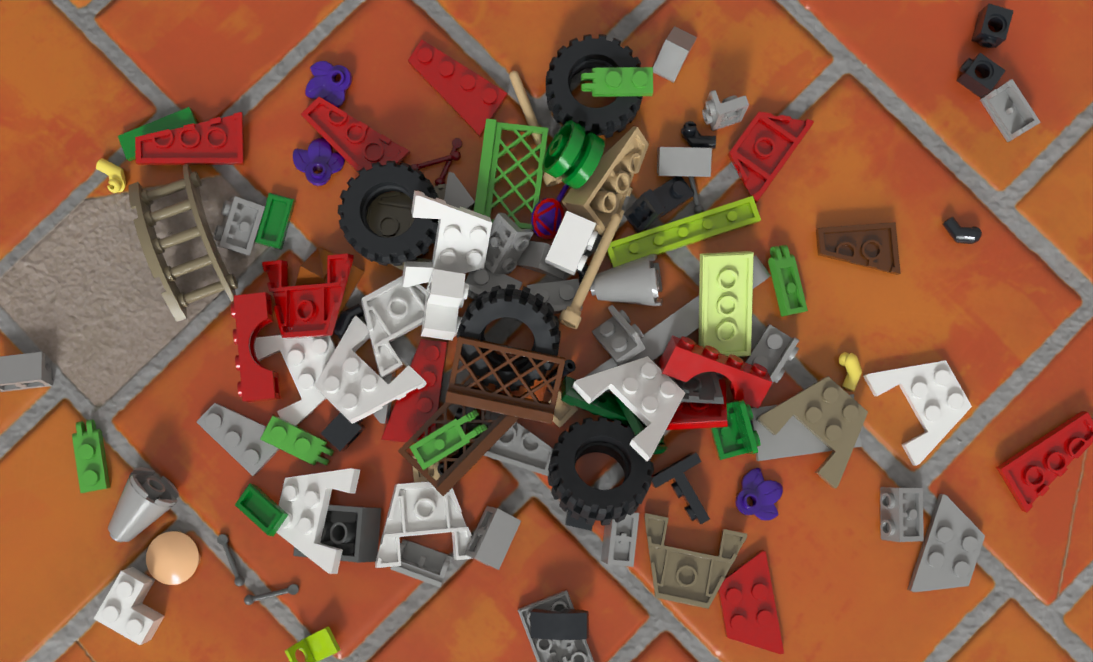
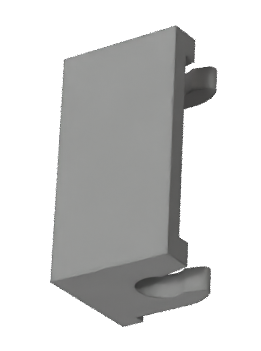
M1013 79L980 100L1007 143L1041 123Z
M658 147V176L711 177L712 148Z
M35 352L0 356V392L53 386L51 360L45 359V353Z
M486 506L464 555L499 570L521 520L498 508Z
M639 513L627 514L625 519L618 523L612 519L610 525H605L601 561L608 565L634 567Z
M403 539L400 543L401 566H393L390 569L441 588L453 556Z

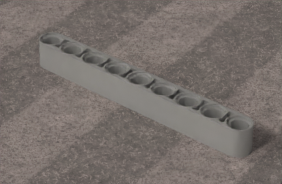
M756 255L753 257V289L771 276ZM699 296L645 333L641 341L646 349L626 363L647 356L653 361L664 353L672 335L678 338L686 337L698 329ZM610 358L585 377L619 365L613 358Z

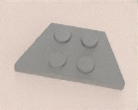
M939 494L907 589L912 592L969 586L985 535L944 494Z

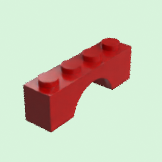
M266 292L234 295V303H231V315L233 319H236V329H233V340L235 345H238L239 354L235 356L236 369L240 371L241 381H238L237 384L238 395L242 397L244 402L281 399L278 373L265 368L259 362L255 352V342L259 332L266 325L274 321L272 297Z
M672 335L659 361L662 374L684 382H688L692 377L703 372L720 373L730 380V390L734 400H744L745 404H749L759 409L773 383L768 370L764 366L757 363L753 365L745 363L740 357L733 354L729 356L721 354L712 346L706 345L702 347L697 345L692 339L684 336L678 338Z

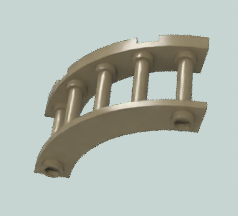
M188 164L183 165V179L151 191L143 190L139 182L129 185L130 207L137 210L138 218L133 221L143 253L154 279L159 277L166 290L161 294L177 322L187 318L186 307H189V303L224 290L232 302L234 301V295H236L235 289L238 288L237 280L233 274L228 273L210 231L200 196L199 187L202 186L200 177L196 171H191ZM186 189L187 200L151 212V204H153L154 200ZM192 209L197 226L163 239L157 238L154 228L156 222ZM201 236L208 253L207 255L172 268L167 266L163 256L165 249ZM211 264L213 265L220 281L186 294L184 292L180 293L175 283L176 277Z

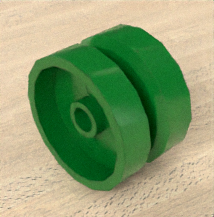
M570 120L560 128L551 141L542 162V170L554 178L562 176L563 183L573 189H578L588 181L598 166L603 155L605 141L592 132L585 134V128Z

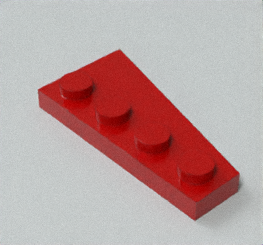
M422 39L408 59L409 64L481 137L485 131L486 119L494 118L507 98V92Z
M318 97L301 113V116L356 171L363 167L367 171L372 168V163L376 162L386 165L387 161H395L399 165L410 154L408 149L396 144L388 137L376 132L368 125L356 120L321 97Z
M238 112L223 118L217 117L202 123H192L177 129H167L135 137L136 164L244 165L243 113Z
M420 340L410 367L426 381L427 385L421 389L416 388L407 393L405 397L396 400L381 440L406 443L439 409L447 342ZM433 423L428 428V435L436 431L437 423ZM425 432L417 440L425 438Z
M719 379L724 404L681 402L666 430L728 427L726 379Z
M1081 411L996 467L1022 511L1027 513L1033 507L1032 503L1050 489L1048 486L1056 477H1061L1068 470L1066 467L1074 458L1078 459L1093 443V420L1090 414L1086 411Z

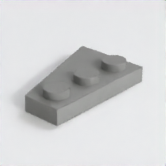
M214 403L196 422L252 476H255L280 450L260 440L266 425L258 423L221 404Z
M486 411L485 420H496L501 414ZM515 422L484 456L548 476V467L553 448ZM485 423V425H486L487 428L492 424V423Z

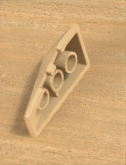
M633 126L601 157L598 166L588 181L578 189L571 188L562 201L569 212L596 223L594 231L598 232L601 236H603L613 214H620L622 220L625 212L622 210V206L626 196L630 197L633 190L630 184L634 174L639 173L649 143L638 127Z

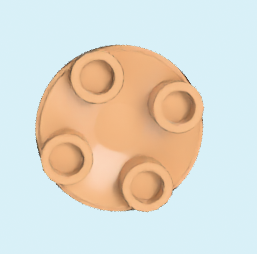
M169 531L157 536L149 545L146 553V565L150 574L157 581L167 585H176L188 580L194 574L201 561V555L195 542L181 531Z

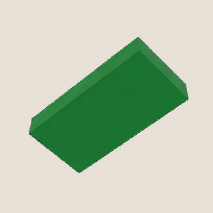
M272 193L268 194L255 240L257 244L282 250L296 202L294 199Z
M249 483L235 503V506L268 536L272 537L288 516L261 489Z

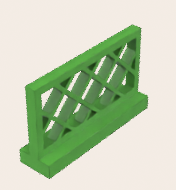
M486 119L474 212L491 218L492 209L501 203L509 213L507 216L509 218L512 217L521 229L534 231L532 223H520L514 215L525 206L532 213L535 205L540 201L543 179L542 162L546 153L549 128L501 123L495 119ZM502 130L514 131L518 139L509 146H506L501 140ZM532 133L542 134L541 144L533 150L524 140ZM522 141L529 150V153L518 161L510 150ZM500 144H501L502 147L504 148V150H502L501 152H500ZM539 150H540V157H538V156L536 155V152H538ZM508 153L515 164L503 172L498 166V159ZM533 155L539 164L538 169L529 175L521 164ZM519 167L526 178L514 186L507 175ZM497 170H498L501 175H499V176L496 178V174H497ZM537 175V180L535 183L532 178ZM504 178L512 189L502 197H499L494 190L495 184ZM530 181L535 187V194L525 200L518 189ZM515 192L523 203L511 212L503 201ZM494 195H495V197H496L498 200H496V201L493 203V197H494ZM534 200L533 209H532L531 206L529 205V203Z

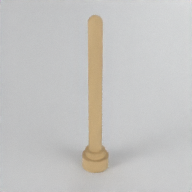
M511 71L509 77L528 126L539 127L520 75L517 71ZM532 133L537 147L541 144L542 134ZM544 172L543 179L547 187L562 182V176L554 178Z
M615 213L612 215L571 305L567 306L566 310H562L558 321L567 327L577 329L582 320L580 309L621 222L620 214Z

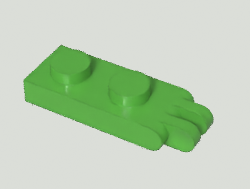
M653 67L592 68V73L581 74L582 81H592V83L581 84V91L592 92L594 97L653 96Z
M787 245L771 247V258H769L768 264L781 317L808 311L794 255L790 254Z
M272 415L260 437V440L312 465H316L317 461L328 465L330 460L321 456V454L324 452L332 456L334 450L326 447V440L275 415Z
M93 419L86 421L87 431L83 421L76 422L77 433L72 434L80 493L110 488L103 435L101 429H96Z

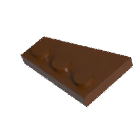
M896 222L816 229L819 256L895 275L901 274Z

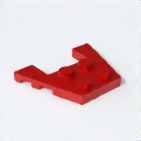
M348 253L327 255V283L288 286V261L262 262L263 270L267 272L270 281L267 283L269 292L273 293L276 306H274V311L282 338L291 339L333 335L354 255Z

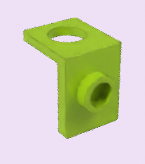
M328 626L303 638L286 649L285 653L290 662H298L295 653L299 649L305 655V662H318L339 652L341 649Z

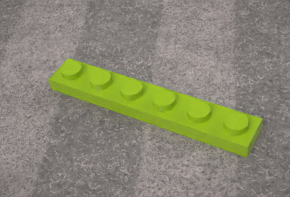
M750 196L613 241L607 253L612 268L650 254L660 255L760 222L761 218L754 198Z

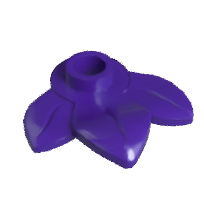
M327 61L316 62L310 67L315 77L308 82L305 95L312 99L321 97L339 108L345 101V90L351 85V72L341 65L333 66ZM337 74H340L341 80L337 83L335 78Z
M321 137L313 140L308 150L294 149L293 151L295 167L299 171L304 172L307 180L316 186L326 184L330 180L331 174L340 171L344 166L345 159L338 152L332 153L329 143ZM322 170V173L316 174L314 171Z
M760 468L752 469L742 479V490L736 496V507L744 515H755L764 521L774 519L779 515L774 503L782 496L783 486L776 481H764ZM748 497L752 499V506L747 504Z

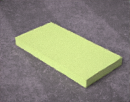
M739 251L700 254L698 345L702 347L706 345L712 346L721 354L727 356L730 354L738 357L751 356L754 252Z

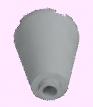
M650 254L597 273L590 287L592 296L596 295L597 299L601 301L662 306L663 298L658 299V292H662L659 263H653L657 255Z
M139 467L133 470L128 477L108 525V531L112 539L117 542L131 541L176 504L179 492L166 477L162 476L159 479L153 476L155 471L148 468Z

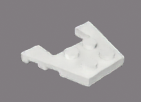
M414 191L412 217L438 219V227L432 262H404L403 287L429 282L433 269L457 273L484 269L492 227L491 218L461 206L457 208L446 204V201L439 198H430L425 196L423 192Z
M403 276L366 295L361 300L381 378L393 373L403 365L391 347L390 342L422 325L426 289L420 284L403 287Z
M357 316L352 319L315 384V388L352 424L382 409V406L395 399L400 400L414 389H421L427 385L426 381L409 365L390 384H387L355 353L370 338L367 325Z
M281 335L256 338L255 352L258 360L261 361L281 352L302 398L300 401L277 411L281 419L295 426L307 418L318 405L326 400L315 388V384L336 349L331 336L287 339L282 338Z
M648 356L578 379L572 387L588 404L610 389L647 426L630 442V445L647 462L652 457L685 395V392L669 376L662 374L661 369Z
M946 360L870 373L863 376L874 396H879L899 385L918 418L924 433L902 444L913 466L919 465L972 407Z
M350 468L287 477L284 480L279 506L288 516L276 533L329 574L338 573L343 549L320 543L332 489L355 494L360 469Z
M430 482L395 484L375 561V568L401 566L399 538L404 536L451 532L454 560L473 559L464 555L472 535L469 527L466 526L453 488L445 496H442Z

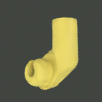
M101 158L97 162L96 169L109 175L108 183L110 185H107V188L113 193L122 192L126 187L124 170Z
M844 352L839 357V364L845 366L847 370L842 388L854 392L862 374V369L855 354Z

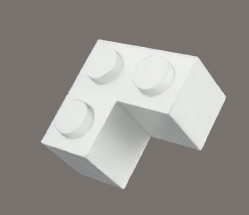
M566 211L547 254L545 263L572 275H575L577 269L582 271L588 258L584 254L586 250H592L597 239L598 232L594 231L596 223Z
M433 269L426 288L421 336L453 340L462 320V317H458V309L463 307L464 299L466 300L468 296L469 284L465 283V274Z
M134 567L122 570L94 619L138 645L150 641L164 618V615L142 603L155 579Z

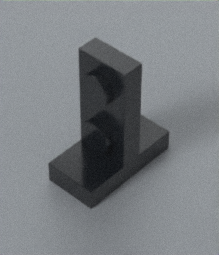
M676 176L655 190L649 189L643 193L624 213V216L634 230L640 233L645 231L652 223L691 199L695 194L682 176Z
M692 452L652 475L651 484L654 488H657L673 479L674 483L671 484V487L678 498L683 496L687 503L684 509L690 520H696L699 524H703L710 520L683 473L702 462L698 454Z

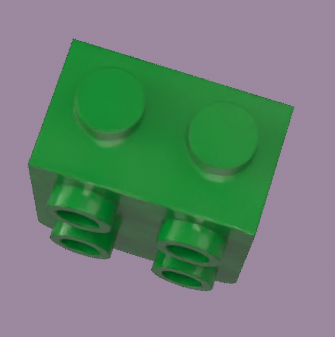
M744 400L727 403L728 427L710 428L719 460L745 453H758L757 447L761 446L757 431L752 430L750 420H753V413L750 405H745Z

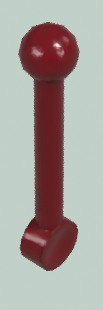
M453 139V148L450 155L453 151H457V149L462 147L461 139ZM452 160L446 161L440 177L435 180L436 186L445 184L444 178Z
M453 151L451 155L420 164H412L411 167L414 170H420L421 168L452 159L458 161L461 158V154L459 151Z

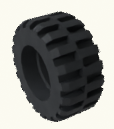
M588 34L583 36V41H578L577 38L570 40L569 47L562 46L557 51V57L552 58L549 64V71L546 74L547 105L549 111L553 112V118L557 123L561 122L564 125L572 120L585 128V134L592 132L598 137L604 135L606 139L612 137L615 131L620 133L626 129V125L634 120L643 96L617 97L614 102L604 107H587L579 103L571 94L570 84L572 78L578 72L588 68L641 67V62L638 57H632L633 50L628 45L625 48L620 46V40L613 38L611 42L606 40L607 35L599 34L598 39H592V35Z
M387 161L386 165H381L380 162L372 163L371 169L366 171L363 167L357 171L360 175L356 179L351 177L348 180L349 188L347 191L342 190L340 195L342 205H338V214L341 217L339 225L345 234L346 240L366 259L384 266L388 264L401 266L403 262L416 261V257L420 254L425 255L429 251L428 247L431 243L435 244L438 219L415 218L413 224L403 234L384 238L375 234L370 229L367 222V212L371 203L378 196L391 191L402 192L409 196L412 201L414 191L423 192L425 196L433 199L439 198L430 180H427L418 169H412L411 165L406 163L397 165L395 161Z
M507 284L505 289H501L499 285L492 287L490 292L483 291L476 300L469 304L458 328L457 338L464 336L486 341L484 333L491 321L503 317L515 318L525 323L534 335V344L531 351L558 356L561 333L559 331L560 323L558 317L554 316V309L551 304L543 302L544 297L537 293L534 296L530 293L531 289L524 286L522 290L515 289L516 285ZM463 344L461 353L467 362L480 355L474 346ZM494 351L486 355L494 368L506 361L504 356ZM520 356L513 360L520 373L533 366L528 357ZM482 358L470 365L479 377L490 371ZM547 361L540 366L545 376L547 370H551L555 363ZM509 364L497 371L504 383L517 376ZM536 369L524 376L530 387L534 386V380H542ZM493 374L481 381L487 387L489 383L496 385L495 389L501 386ZM519 379L508 387H510V391H519L520 385L523 384Z
M599 416L598 421H593L592 417L583 419L582 425L578 422L573 423L569 426L568 431H563L559 436L558 443H555L549 462L548 483L552 486L551 494L554 500L560 499L559 507L564 512L568 509L571 510L572 518L579 520L580 517L586 518V524L594 525L595 520L601 521V525H610L612 519L618 523L624 520L627 514L632 515L637 510L639 504H642L653 479L651 476L654 472V463L650 462V460L647 462L630 445L631 440L635 437L630 425L626 428L621 425L622 421L614 419V422L607 421L606 417ZM598 452L607 454L621 465L625 475L624 481L620 486L609 490L593 488L587 485L577 474L575 469L576 461L588 453Z

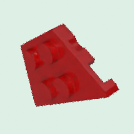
M759 111L728 153V156L749 195L753 196L755 203L761 198L814 121L810 119L805 121L791 119V116L785 115L774 116L771 113Z
M761 550L748 562L737 567L732 574L725 576L718 590L725 634L729 639L774 653L784 654L766 551Z

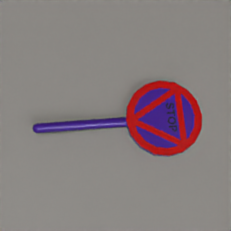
M566 184L556 200L554 198H544L533 209L531 217L532 227L536 235L542 239L554 238L565 214L560 201L569 188Z

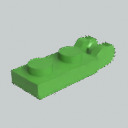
M476 409L458 420L454 419L409 447L423 470L468 444L470 439L487 430L486 425L483 424L475 427L468 434H465L461 425L472 421L479 415Z

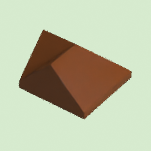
M318 247L300 266L295 286L327 283V255L335 254ZM354 265L351 266L338 315L343 312L364 274V271Z

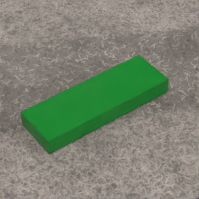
M187 107L118 136L126 159L132 161L136 159L135 137L167 129H177L192 123L197 124L192 109Z

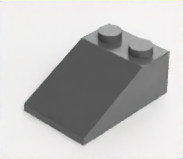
M329 505L320 543L343 549L340 561L357 563L375 562L378 554L381 508ZM294 547L293 556L307 557Z

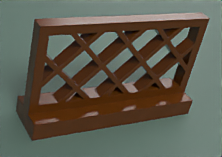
M459 336L445 402L552 424L566 358ZM463 344L474 346L480 355L467 362L461 353ZM493 350L500 351L506 361L495 368L486 356ZM507 353L515 354V355L512 356V357H509V355H508ZM520 356L528 357L533 365L522 373L519 372L513 363V360ZM482 358L490 371L478 378L470 365ZM461 360L464 365L458 368L459 361ZM547 361L558 363L557 373L547 379L540 366ZM509 364L517 376L504 383L497 371ZM465 368L474 379L468 385L455 383L457 373ZM536 369L543 382L531 389L524 376ZM491 374L495 376L501 385L494 391L486 390L481 383L483 379ZM520 379L527 392L521 396L512 395L508 386ZM553 380H555L554 388L550 384ZM547 385L552 393L551 402L539 401L534 392Z
M472 376L463 385L473 382ZM445 402L398 452L442 496H445L519 419L518 417L501 414L496 420H485V410H481L482 420H472L466 423L492 424L477 439L469 440L473 443L467 450L466 445L463 446V454L459 458H447L446 456L440 460L444 461V473L437 480L428 473V468L423 470L417 459H414L406 450L413 443L420 441L417 439L424 432L425 437L428 436V428L433 423H444L446 425L453 421L447 420V408L453 403ZM462 406L463 416H465L466 406ZM444 413V420H437ZM466 423L463 424V431L465 432V434H466ZM447 461H455V462L447 469Z

